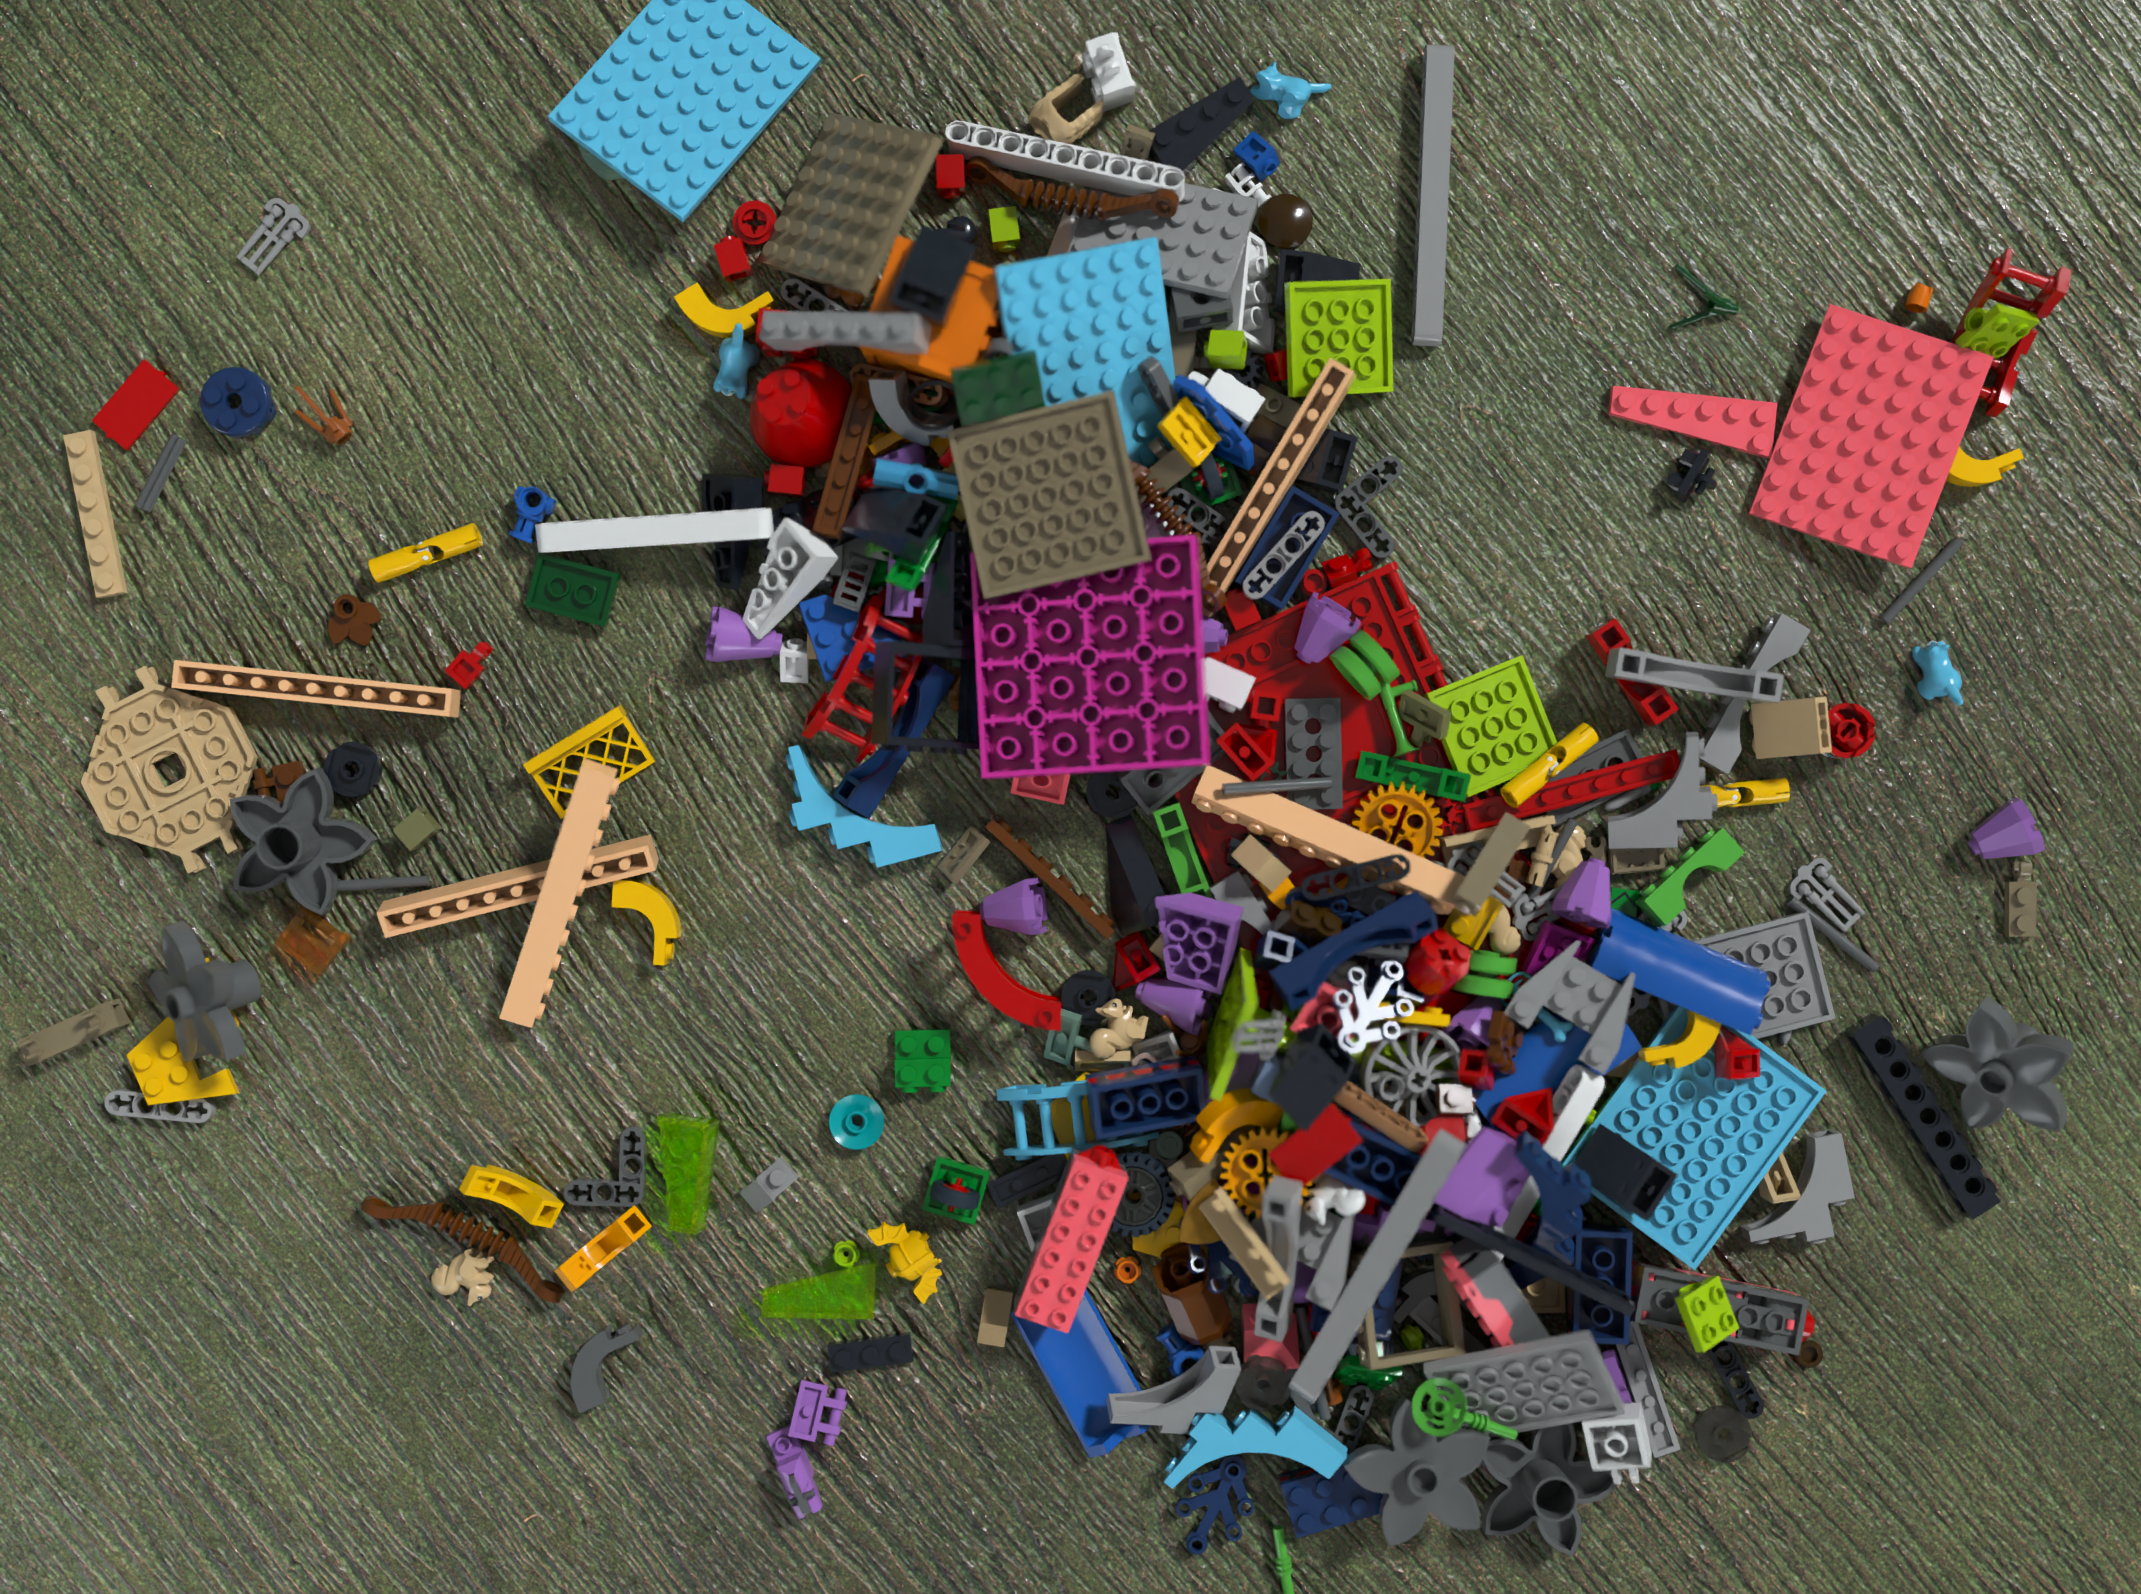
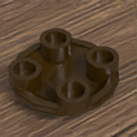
M1280 194L1271 197L1263 205L1259 213L1258 225L1262 236L1269 246L1289 249L1307 240L1312 230L1313 216L1310 207L1303 199L1293 194Z

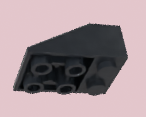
M922 225L898 275L889 299L891 307L907 314H918L925 321L946 328L977 246Z
M1281 249L1277 260L1273 312L1286 313L1285 283L1359 280L1360 264L1308 251Z
M1326 428L1294 482L1332 494H1340L1344 487L1358 437Z
M866 488L843 525L842 530L919 565L942 526L947 505L922 493Z
M1322 1023L1299 1029L1294 1035L1267 1095L1305 1132L1346 1085L1357 1060L1339 1047L1337 1039Z
M1602 1124L1598 1125L1574 1161V1164L1581 1171H1585L1588 1174L1592 1186L1646 1222H1648L1678 1176L1677 1173Z

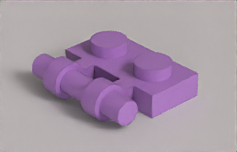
M889 559L888 574L896 561L894 559ZM931 563L920 581L924 582L923 599L915 598V589L910 592L887 583L884 615L913 618L914 607H922L921 618L923 619L937 563Z
M801 1380L788 1436L815 1442L817 1431L825 1432L823 1443L834 1446L836 1435H839L841 1430L839 1422L842 1410H845L847 1401H845L847 1390L836 1387L834 1398L826 1397L828 1385ZM823 1406L832 1407L828 1423L820 1422Z

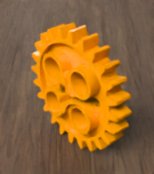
M1390 782L1389 788L1386 791L1381 785H1378L1377 795L1371 790L1368 791L1370 801L1361 798L1360 804L1364 809L1356 808L1354 812L1361 818H1354L1352 820V824L1359 827L1356 828L1357 830L1371 836L1372 831L1375 829L1384 830L1387 836L1381 840L1388 843L1392 835L1393 826L1398 821L1403 805H1408L1402 820V827L1399 828L1393 845L1399 847L1397 843L1402 839H1407L1411 841L1413 846L1406 851L1426 859L1425 853L1431 856L1434 855L1435 851L1431 845H1440V840L1434 836H1441L1443 834L1442 829L1435 827L1443 824V819L1434 817L1440 813L1439 807L1431 808L1434 799L1430 798L1425 801L1426 791L1423 790L1416 794L1414 784L1409 790H1405L1404 782H1401L1399 789H1395L1394 784ZM1385 804H1393L1397 808V812L1388 815L1383 812L1382 807ZM1412 814H1419L1423 818V822L1419 825H1413L1408 821V817Z
M1262 1126L1260 1134H1257L1255 1129L1251 1128L1249 1132L1250 1138L1241 1133L1239 1136L1241 1144L1234 1140L1231 1143L1235 1152L1226 1150L1224 1153L1230 1161L1226 1160L1221 1163V1166L1228 1169V1171L1223 1172L1220 1177L1229 1180V1182L1224 1184L1223 1189H1232L1233 1192L1229 1198H1237L1239 1200L1236 1205L1237 1209L1245 1205L1247 1206L1246 1215L1248 1216L1252 1210H1255L1257 1219H1260L1263 1212V1197L1266 1191V1175L1260 1173L1265 1167L1262 1150L1266 1148L1268 1153H1270L1288 1137V1131H1285L1282 1136H1278L1277 1127L1273 1128L1271 1134L1267 1133L1265 1126ZM1245 1154H1255L1259 1160L1258 1165L1250 1166L1247 1164ZM1268 1156V1172H1273L1269 1178V1184L1274 1176L1286 1178L1280 1175L1279 1168ZM1312 1180L1310 1183H1308L1306 1186L1312 1185L1313 1180ZM1251 1181L1258 1183L1261 1187V1192L1259 1194H1252L1247 1188V1183ZM1303 1187L1301 1195L1308 1196L1309 1191Z

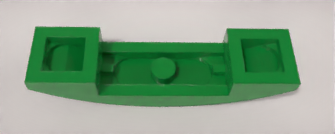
M930 495V498L947 505L942 526L919 565L903 557H897L886 577L887 583L910 592L917 587L933 562L946 536V532L957 509L958 500Z
M1361 751L1355 778L1388 786L1392 782L1394 787L1399 788L1401 782H1404L1406 790H1409L1414 784L1415 792L1420 793L1425 790V794L1465 802L1471 774Z

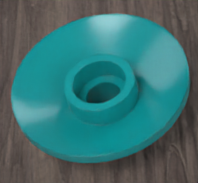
M862 1094L848 1095L839 1100L833 1107L829 1117L830 1131L834 1139L846 1148L854 1150L867 1148L873 1145L883 1132L884 1115L882 1109L875 1100ZM860 1116L863 1119V1123L861 1125L854 1124L853 1117Z

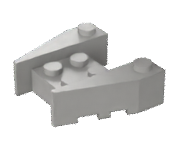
M1577 940L1518 989L1505 1013L1513 1021L1526 1029L1530 1027L1542 1006L1572 1022L1577 1027L1591 1034L1590 1039L1577 1059L1599 1073L1604 1074L1619 1051L1635 974L1631 972L1623 985L1611 980L1573 957L1581 943Z
M1302 1198L1297 1260L1318 1270L1306 1298L1333 1311L1347 1286L1356 1213L1349 1216L1344 1215L1341 1218L1327 1211L1325 1224L1321 1225L1318 1220L1311 1218L1304 1212V1205L1308 1201ZM1261 1215L1260 1219L1255 1217L1249 1225L1267 1248L1266 1227ZM1231 1252L1229 1258L1237 1261V1259Z

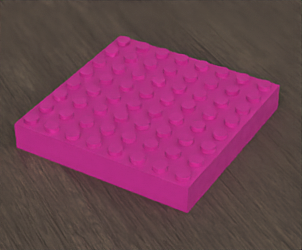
M1195 535L1148 538L1151 561L990 599H984L974 552L970 553L982 778L1003 779L1211 766L1199 542Z

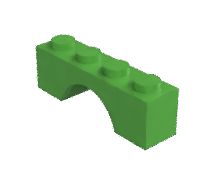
M1175 803L1153 811L1156 825L1181 894L1194 893L1213 899L1180 804Z
M1710 828L1698 837L1700 842L1694 848L1690 846L1678 856L1681 860L1677 864L1667 866L1659 873L1661 878L1655 884L1649 883L1639 892L1641 897L1635 903L1655 926H1667L1686 908L1683 899V885L1687 876L1696 868H1706L1715 873L1726 871L1745 853L1724 828L1715 830Z

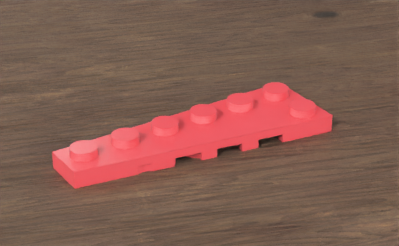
M1612 386L1610 389L1608 415L1643 425H1651L1664 431H1673L1686 437L1702 439L1715 445H1724L1762 458H1770L1772 455L1777 403L1622 386Z

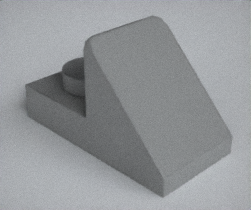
M780 1156L739 1193L754 1211L758 1213L774 1201L799 1176L784 1158Z

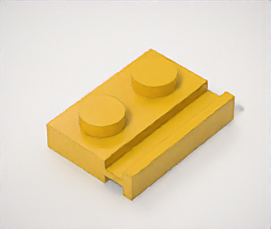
M1184 397L1158 423L1157 427L1193 468L1197 467L1213 450L1215 444L1220 442L1222 438L1191 401Z
M1489 895L1476 917L1472 914H1464L1454 907L1443 929L1452 937L1478 950L1504 904Z

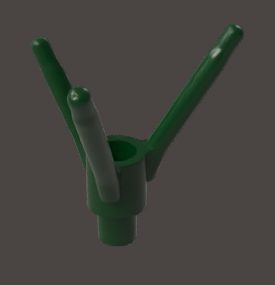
M1679 264L1675 265V269L1704 292L1703 295L1709 301L1706 312L1670 324L1669 328L1671 330L1708 317L1717 316L1718 314L1726 315L1728 313L1736 315L1738 313V304L1731 303L1730 299L1720 297Z

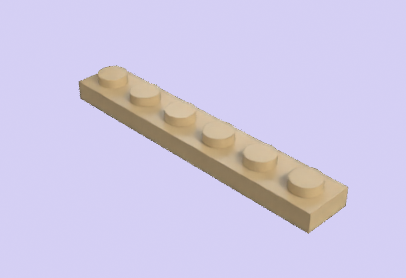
M87 430L63 435L96 598L126 594L128 592L95 431Z

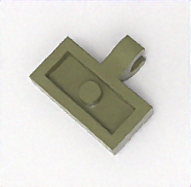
M1411 690L1401 693L1398 714L1402 720L1414 726L1411 735L1412 744L1421 747L1422 741L1431 743L1433 737L1439 740L1447 737L1451 718L1450 711Z

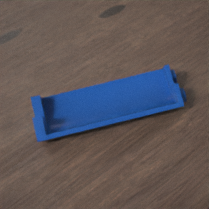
M1611 908L1612 919L1609 929L1599 928L1598 930L1600 940L1589 961L1591 968L1623 983L1632 972L1635 974L1633 983L1635 988L1748 1035H1751L1753 1028L1758 1029L1763 1019V1014L1760 1013L1764 997L1767 995L1771 982L1767 981L1766 971Z
M1556 1013L1552 1014L1560 1022H1569ZM1542 1021L1523 1035V1043L1521 1048H1518L1517 1056H1512L1516 1067V1072L1513 1075L1503 1074L1496 1067L1492 1091L1472 1089L1476 1099V1106L1488 1122L1484 1127L1509 1135L1491 1122L1504 1098L1552 1087L1553 1098L1566 1074L1573 1066L1579 1065L1604 1076L1642 1049L1641 1045L1625 1023L1619 1051L1606 1072L1601 1074L1577 1059L1590 1039L1591 1034L1573 1024V1029L1566 1033V1040L1564 1042H1556L1554 1040V1032Z
M1086 1289L1069 1333L1015 1316V1309L1010 1313L1089 1458L1108 1454L1124 1438L1143 1434L1151 1426L1110 1423L1106 1405L1108 1394L1131 1393L1142 1390Z

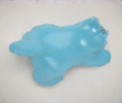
M1273 61L1269 67L1257 72L1256 78L1259 81V85L1252 86L1250 92L1255 98L1260 100H1275L1279 106L1278 114L1284 119H1293L1300 116L1301 109L1307 103L1311 93H1324L1331 89V84L1308 83L1299 77L1283 75L1277 71L1276 62Z
M737 323L734 327L732 338L727 337L721 343L719 349L721 366L713 389L715 392H722L726 396L736 393L738 398L743 399L748 392V370L759 362L760 351L755 344H749L743 340L744 332L742 325Z
M1930 641L1925 646V649L1920 646L1914 647L1912 657L1924 673V678L1917 685L1919 694L1928 700L1948 695L1952 702L1962 705L1963 699L1959 693L1962 679L1958 671L1953 668L1947 652L1949 645L1943 641Z

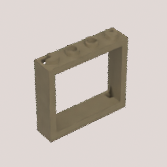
M1441 1238L1409 1243L1401 1257L1433 1253L1443 1346L1378 1356L1373 1308L1371 1307L1356 1333L1359 1344L1356 1347V1353L1359 1354L1362 1366L1374 1370L1465 1354L1459 1294L1453 1285L1457 1281L1455 1280L1451 1283L1442 1270L1445 1263L1439 1256L1453 1246L1452 1241ZM1369 1249L1351 1252L1350 1267L1348 1268V1274L1351 1279Z

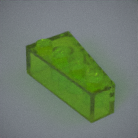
M671 1112L657 1116V1124L660 1126L661 1135L659 1140L660 1151L663 1153L664 1168H662L663 1179L666 1181L667 1190L665 1197L669 1231L696 1235L706 1229L720 1120Z
M877 1260L766 1286L763 1289L762 1318L874 1319L876 1316Z

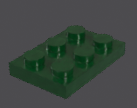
M1035 350L950 368L962 426L1046 407Z
M538 553L525 606L607 628L621 574Z

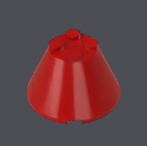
M793 360L776 367L764 379L760 380L750 405V428L757 445L769 458L782 465L812 468L828 462L834 456L852 388L839 371L818 360Z

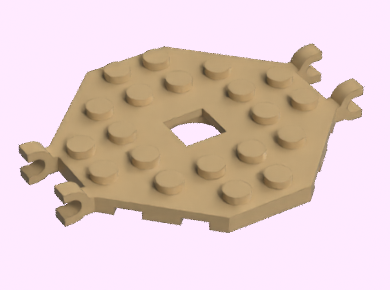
M143 666L135 670V673L142 682L144 689L120 701L115 687L108 688V686H104L95 691L105 707L102 716L104 721L99 735L95 737L90 753L91 760L87 772L83 774L81 784L107 833L132 839V841L181 857L188 874L192 872L197 873L206 868L202 859L195 853L199 848L221 838L227 854L237 853L245 849L241 839L234 833L236 822L232 816L229 799L246 795L258 756L233 708L158 683V675L154 667L148 668ZM177 753L186 771V776L165 787L154 763Z

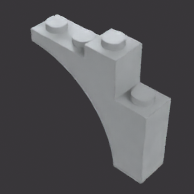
M1686 732V743L1680 766L1670 783L1657 797L1631 812L1608 816L1609 849L1678 847V839H1683V822L1677 823V820L1712 819V811H1717V794H1712L1710 786L1700 787V784H1705V767H1699V756H1705L1704 739L1699 740L1698 732Z
M1828 1129L1805 1134V1162L1796 1184L1801 1198L1799 1200L1783 1202L1763 1218L1741 1225L1742 1237L1753 1242V1244H1765L1770 1241L1769 1238L1780 1236L1782 1239L1796 1237V1233H1798L1800 1238L1810 1244H1819L1825 1242L1826 1238L1834 1236L1828 1203L1830 1206H1839L1845 1204L1846 1200L1855 1198L1841 1132Z
M1209 1346L1208 1350L1194 1366L1169 1382L1137 1392L1108 1394L1106 1405L1110 1423L1158 1425L1160 1433L1186 1434L1196 1412L1222 1414L1241 1371L1236 1348Z

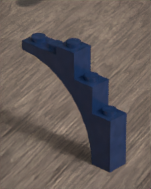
M1525 1131L1516 1136L1514 1156L1528 1170L1537 1186L1542 1210L1534 1228L1521 1242L1567 1265L1573 1264L1575 1243L1571 1237L1581 1232L1583 1212L1579 1205L1590 1200L1591 1180L1585 1171H1581L1573 1162L1563 1167L1557 1158L1552 1157L1538 1140L1533 1139ZM1504 1256L1503 1265L1520 1290L1547 1277Z

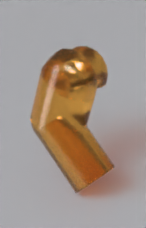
M960 669L946 693L950 708L956 712H959Z

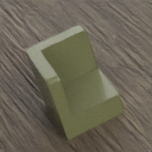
M417 808L393 829V832L410 851L419 850L443 828L426 808Z

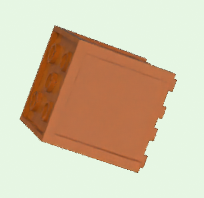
M897 235L869 313H905L892 308L889 299L898 275L915 241ZM971 262L947 327L943 328L926 321L932 326L927 354H906L860 346L867 364L884 369L906 370V374L931 380H945L953 384L950 368L976 363L983 351L986 350L988 343L993 339L1001 338L1002 333L997 332L1000 322L996 321L999 315V302L994 270ZM947 388L948 395L955 397V393Z

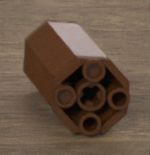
M1182 1242L1163 1250L1160 1255L1161 1261L1158 1266L1155 1264L1152 1270L1158 1289L1163 1296L1181 1338L1189 1340L1194 1345H1203L1221 1338L1223 1334L1228 1332L1232 1314L1223 1292L1214 1294L1207 1287L1209 1265L1204 1249L1200 1248V1255L1206 1260V1269L1194 1274L1189 1271L1187 1266L1190 1259L1189 1244ZM1194 1260V1267L1200 1269V1262ZM1214 1280V1287L1216 1289H1219L1220 1285L1218 1280Z

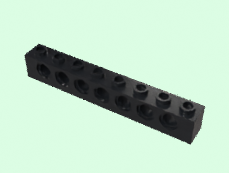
M1870 1013L1843 1032L1960 1213L1974 1220L2001 1202L1995 1194L1998 1192L1996 1186L1989 1178H1985L1981 1172V1169H1983L1982 1164L1974 1155H1970L1966 1149V1146H1968L1966 1139L1959 1132H1955L1951 1125L1953 1120L1945 1109H1941L1937 1104L1938 1096L1934 1090L1924 1084L1921 1079L1923 1073L1906 1056L1908 1050L1905 1045L1893 1036L1891 1023L1884 1016L1881 1017ZM1879 1039H1882L1883 1047L1877 1052L1875 1044ZM1894 1062H1897L1898 1070L1892 1075L1890 1067ZM1912 1085L1913 1093L1910 1097L1906 1098L1905 1090L1908 1086ZM1927 1108L1928 1115L1926 1119L1921 1121L1920 1113L1923 1109ZM1941 1131L1943 1134L1942 1140L1936 1144L1935 1136ZM1957 1155V1163L1951 1167L1950 1159ZM1969 1178H1972V1185L1966 1190L1965 1183Z

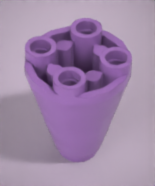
M712 606L710 616L711 628L707 630L705 646H707L705 660L719 662L772 657V655L779 656L782 634L776 633V630L771 629L762 639H757L743 622L742 615L723 607Z
M1149 977L1139 982L1135 998L1141 1000L1143 1005L1160 1016L1166 1015L1176 1026L1187 1033L1199 1036L1202 1018L1208 1019L1212 1004L1208 1003V999L1212 998L1214 992L1168 980L1167 978Z

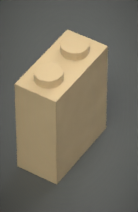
M1827 696L1786 700L1779 703L1751 704L1749 719L1754 731L1752 748L1756 753V759L1832 752Z

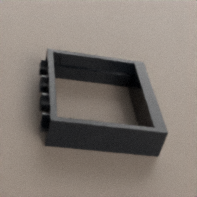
M898 641L875 642L871 744L882 745V750L899 751V746H906L907 752H923V747H929V753H946V748H952V754H967V749H980L975 648ZM895 655L961 660L957 740L892 736Z

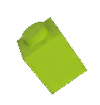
M1016 206L988 209L993 249H999L1000 252H1009L1015 250L1016 246H1021Z
M1210 330L1209 341L1204 343V356L1209 359L1211 368H1245L1248 343L1244 331Z

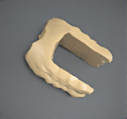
M1078 73L1071 76L1066 82L1048 92L1044 98L1037 101L1032 107L1027 119L1034 132L1041 135L1043 139L1072 145L1075 140L1082 138V135H1085L1088 130H1091L1102 119V109L1104 106L1102 99L1072 122H1067L1057 112V110L1080 93L1081 83L1084 79L1082 74Z

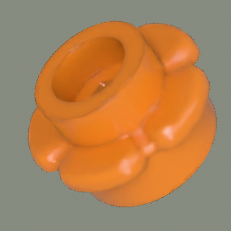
M1121 1257L1115 1264L1114 1274L1123 1283H1133L1141 1274V1267L1138 1266V1260L1134 1257ZM1126 1267L1130 1268L1129 1272L1125 1271Z

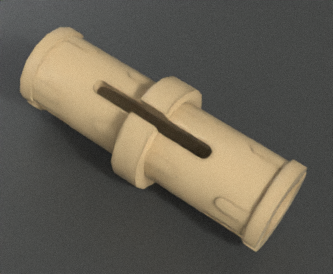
M1545 829L1540 831L1535 853L1532 852L1530 857L1533 860L1525 880L1526 883L1533 885L1535 876L1538 874L1535 885L1543 887L1549 863L1552 864L1553 858H1551L1559 835L1551 831L1548 842H1546L1549 831Z

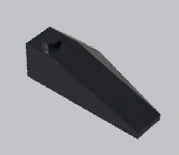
M702 473V503L704 510L711 512L762 507V478L748 475ZM752 539L714 542L715 549L712 552V560L718 587L738 590Z
M946 532L923 615V644L975 647L972 580L970 574L971 549L968 533Z
M1130 814L1105 824L1111 912L1121 936L1159 924L1160 917L1158 908H1156L1155 898L1165 896Z

